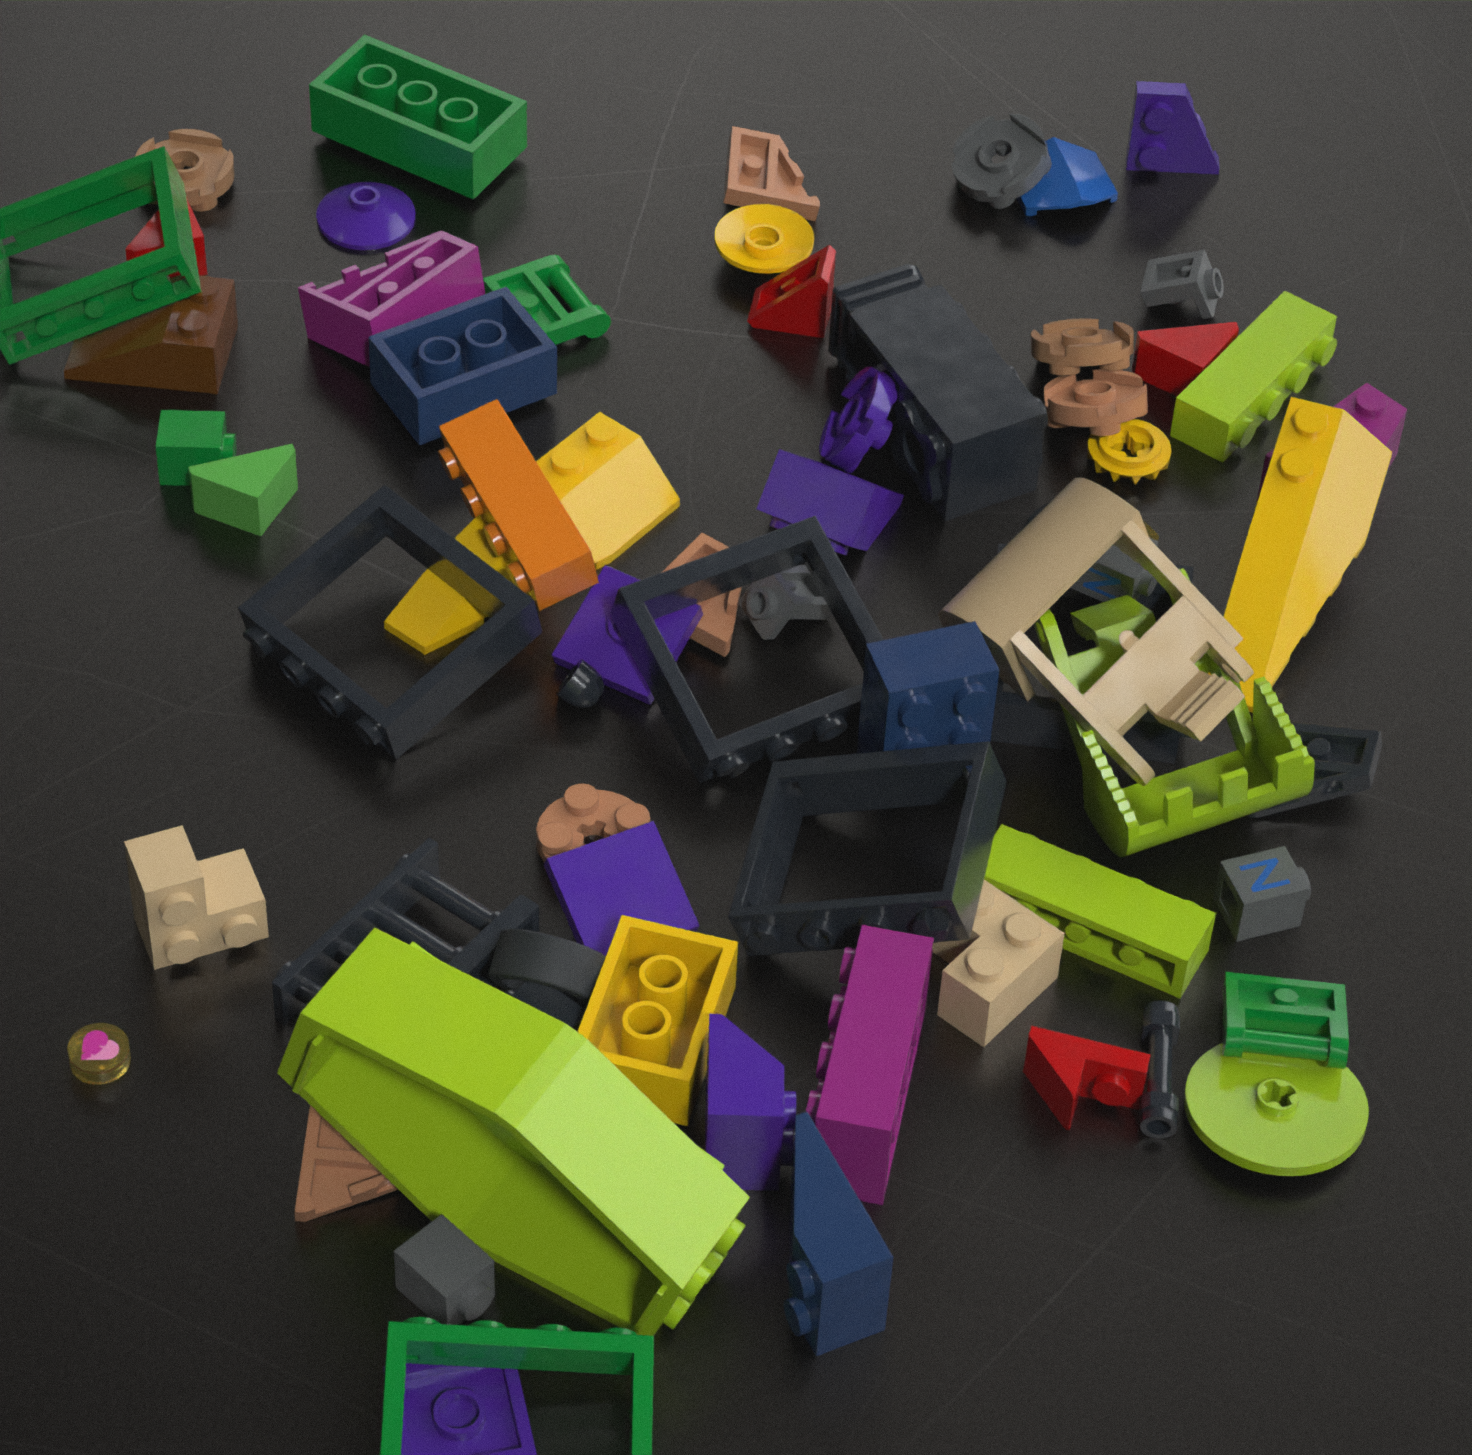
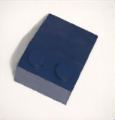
M808 1112L796 1115L790 1181L789 1263L786 1266L788 1299L784 1300L783 1306L787 1322L793 1333L798 1337L804 1335L815 1356H819L885 1330L893 1255Z

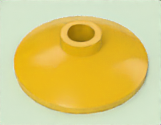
M753 204L737 208L726 214L716 226L714 242L719 254L731 265L749 272L769 274L786 271L808 258L814 247V233L805 218L788 208L771 204Z

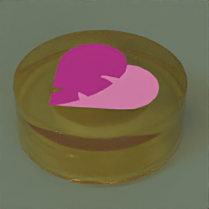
M108 1023L90 1024L75 1032L69 1040L67 1051L71 1071L79 1080L85 1083L101 1085L113 1082L123 1076L130 1066L131 1053L128 1037L124 1031L115 1025Z

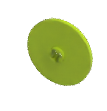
M1223 1043L1203 1054L1193 1065L1188 1075L1184 1092V1107L1192 1129L1212 1151L1242 1168L1276 1176L1315 1174L1335 1167L1345 1161L1355 1152L1365 1135L1369 1117L1368 1101L1363 1087L1348 1067L1345 1069L1328 1068L1325 1066V1061L1243 1052L1242 1058L1227 1057L1222 1055Z

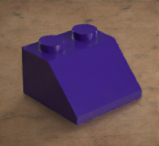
M779 449L756 509L772 515L769 525L776 529L816 516L834 551L847 556L850 547L865 551L869 549L901 505L904 495L810 458Z
M709 1014L705 1095V1152L725 1165L723 1171L742 1190L779 1191L781 1166H792L796 1091H784V1065L724 1015Z

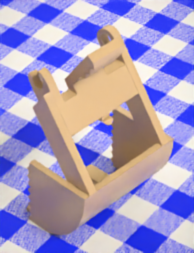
M1085 478L1073 479L938 614L943 628L976 621L999 668V677L1003 682L1007 683L1028 702L1035 695V692L1025 673L1023 664L1086 731H1093L1097 743L1133 780L1142 786H1145L1155 776V773L1122 736L1149 711L1160 723L1201 742L1245 698L1244 694L1232 681H1227L1222 676L1219 678L1215 673L1212 675L1207 674L1195 666V663L1205 653L1237 684L1240 681L1245 683L1254 674L1250 665L1234 649L1244 638L1150 540L1140 512L1110 490ZM1114 545L1134 562L1139 563L1144 570H1147L1177 602L1140 639L1130 630L1121 632L1119 642L1125 654L1082 695L1024 633Z

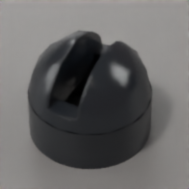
M581 659L565 677L555 695L571 706L589 708L598 702L603 693V678L593 666Z

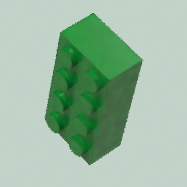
M363 35L309 84L311 128L313 132L471 199L476 198L527 148L526 100L368 35Z

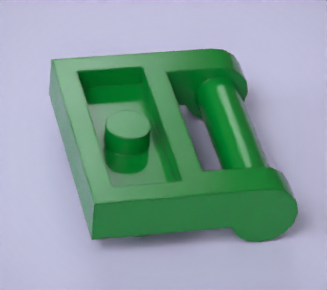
M549 255L483 278L485 294L507 287L555 345L582 335H586L588 338H598L611 325L610 316L600 305H593L570 277L569 266L559 255ZM547 287L554 288L573 312L567 313Z
M1225 972L1222 991L1223 1056L1242 1058L1243 1052L1319 1060L1325 1061V1066L1328 1068H1346L1349 1032L1345 984Z

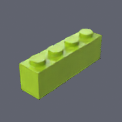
M1284 291L1176 397L1170 436L1222 463L1238 447L1245 448L1254 436L1256 428L1265 419L1271 421L1279 412L1283 401L1292 392L1299 393L1302 390L1310 373L1318 365L1323 367L1330 361L1337 346V339L1333 338L1337 316Z
M1001 824L994 835L984 880L1064 932L1062 949L1181 999L1209 951L1216 916L1215 912L1200 907L1190 900H1183L1147 885L1137 878L1128 877L1099 865L1084 856L1075 855L1051 845L1034 835L1020 832Z

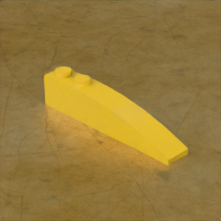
M1294 397L1290 399L1224 613V618L1244 638L1234 649L1254 671V674L1245 683L1243 681L1239 682L1248 710L1252 713L1254 680L1265 676L1266 680L1270 682L1271 687H1273L1290 661V655L1302 636L1305 637L1316 621L1317 613L1327 598L1332 596L1339 586L1345 570L1353 558H1357L1365 546L1392 457V451L1344 409Z
M601 412L593 416L536 461L590 548L596 570L614 561L680 506V498L641 436ZM482 515L474 518L455 539L512 583L506 566L511 564L505 553L498 557L494 554L483 530V527L488 524ZM427 569L385 619L384 629L426 655L480 628L484 624V618L488 615Z

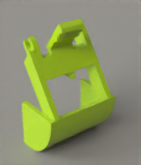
M1184 568L1179 569L1181 573L1189 580V577ZM1129 595L1072 612L1070 614L1077 634L1085 637L1086 641L1092 639L1097 647L1071 656L1067 655L1057 622L1050 609L1034 623L1043 654L1084 695L1125 654L1119 642L1121 632L1130 630L1140 639L1156 623V620L1151 610ZM1170 595L1172 604L1174 605L1177 601ZM1207 653L1195 663V666L1200 671L1210 672L1211 675L1215 673L1219 678L1222 676L1225 680L1232 681L1242 692L1240 684H1237L1226 675ZM1265 676L1254 680L1253 722L1245 698L1226 716L1237 749L1236 751L1152 778L1145 786L1137 783L1121 788L1111 766L1108 765L1106 756L1102 753L1101 747L1096 741L1093 731H1086L1061 705L1082 766L1084 809L1101 839L1119 857H1124L1306 796L1313 787L1315 761L1309 756L1300 735L1296 733L1294 725L1291 724L1288 714L1284 712L1282 703L1278 701L1276 693L1272 690L1271 684L1266 680Z

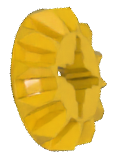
M1132 419L1121 423V431L1119 433L1109 436H1096L1093 434L1089 436L1087 458L1094 461L1097 473L1110 472L1113 482L1124 477L1129 478L1136 485L1141 477L1155 480L1160 470L1168 469L1171 456L1170 441L1159 428L1148 422ZM1123 444H1126L1127 449L1136 457H1127L1126 453L1121 451Z

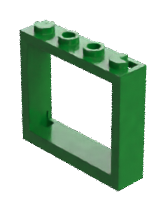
M165 146L0 208V350L9 365L202 292L184 182ZM158 200L165 247L13 304L9 256ZM14 236L15 242L3 246V239ZM179 271L181 276H185L184 279L172 283L168 275ZM22 331L26 339L17 342L16 333Z
M412 1317L403 1322H388L379 1455H401L406 1363L630 1375L629 1455H652L654 1336L637 1335L634 1331L626 1328H610L600 1333L576 1332L558 1324H545L535 1329L506 1328L499 1322L489 1320L476 1321L468 1326L440 1324L436 1320L427 1317Z

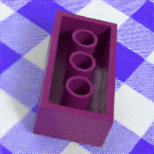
M866 925L861 927L856 949L845 947L839 983L848 985H842L840 994H834L828 1020V1030H831L828 1042L823 1041L816 1071V1078L819 1079L817 1090L810 1091L806 1112L810 1115L859 1200L883 1205L926 1011L934 938Z

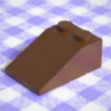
M179 275L170 279L174 283L184 279L185 276ZM199 276L202 292L74 340L64 368V379L218 394L238 328L234 279Z

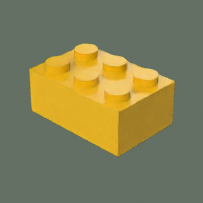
M621 915L578 1032L608 1058L673 1123L688 1126L707 1070L709 1014H722L726 1016L736 987L738 942Z

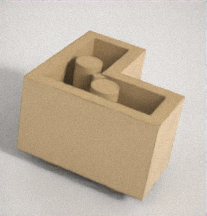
M183 826L124 841L134 919L154 970L173 964H184L201 956L233 947H243L254 941L269 937L265 897L244 848L197 861Z
M984 880L970 940L933 943L932 952L949 963L942 971L937 1015L985 1047L1058 978L1065 933Z

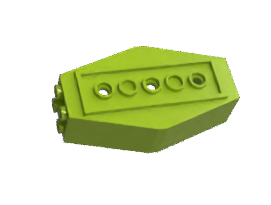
M374 928L299 1015L277 1072L293 1088V1092L304 1098L431 1221L441 1214L444 1215L495 1262L620 1328L632 1330L637 1335L654 1336L663 1323L673 1330L687 1312L703 1285L707 1284L728 1255V1251L746 1227L737 1217L750 1197L723 1171L725 1165L698 1147L587 1038L566 1023L440 961L415 942L409 945Z

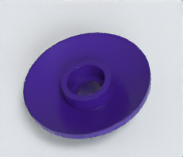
M358 182L341 186L328 193L321 200L316 212L317 225L320 232L334 244L353 250H377L394 245L411 232L416 219L415 207L405 193L390 185L376 182Z

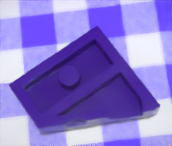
M1136 81L1125 157L1126 170L1219 175V156L1216 150H1212L1206 136V128L1200 115L1194 110L1193 99L1185 83Z

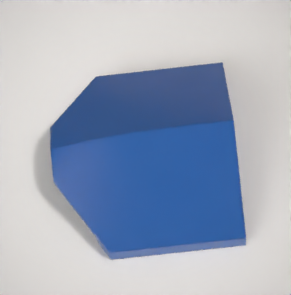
M1052 137L1046 141L1052 162L1050 171L1030 191L1016 198L1025 216L1037 215V210L1069 209L1097 204L1105 200L1108 203H1113L1117 201L1118 192L1095 152Z

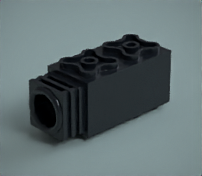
M909 264L868 275L833 288L828 352L832 357H836L838 365L845 369L844 389L866 367H873L880 372H884L898 382L900 385L899 396L891 406L887 420L891 421L893 426L885 445L892 452L898 468L909 474L916 483L923 500L928 504H932L944 521L1037 489L1039 466L1043 462L1042 443L1044 428L1048 424L1045 406L1039 398L1033 397L1023 385L1014 367L1007 365L995 351L989 337L985 333H981L972 323L960 302H955L941 284L931 288L923 286L922 280L918 275L913 274V269Z

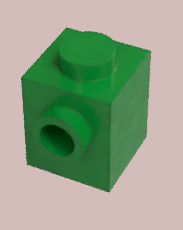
M161 410L156 440L160 485L190 486L188 467L236 456V434L227 433L225 411Z

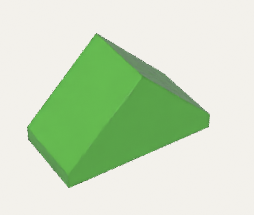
M293 444L188 467L191 502L195 513L258 536L263 535L298 490L296 454Z

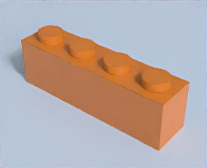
M498 399L439 426L445 448L438 451V456L450 480L458 477L461 479L465 487L460 488V492L473 518L480 515L483 516L488 524L483 527L491 549L497 557L504 553L506 554L511 563L506 566L512 583L524 593L530 594L539 611L599 583L590 548Z

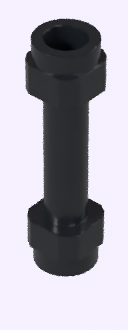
M1153 1001L1144 1007L1141 1040L1148 1045V1054H1151L1147 1074V1092L1142 1095L1140 1103V1129L1146 1136L1158 1139L1167 1138L1175 1134L1179 1110V1098L1172 1093V1046L1178 1043L1180 1016L1178 1007L1168 1001Z

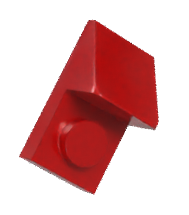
M1031 1026L1023 1073L1061 1125L1070 1131L1079 1096L1095 1099L1106 1105H1120L1139 1110L1151 1054Z

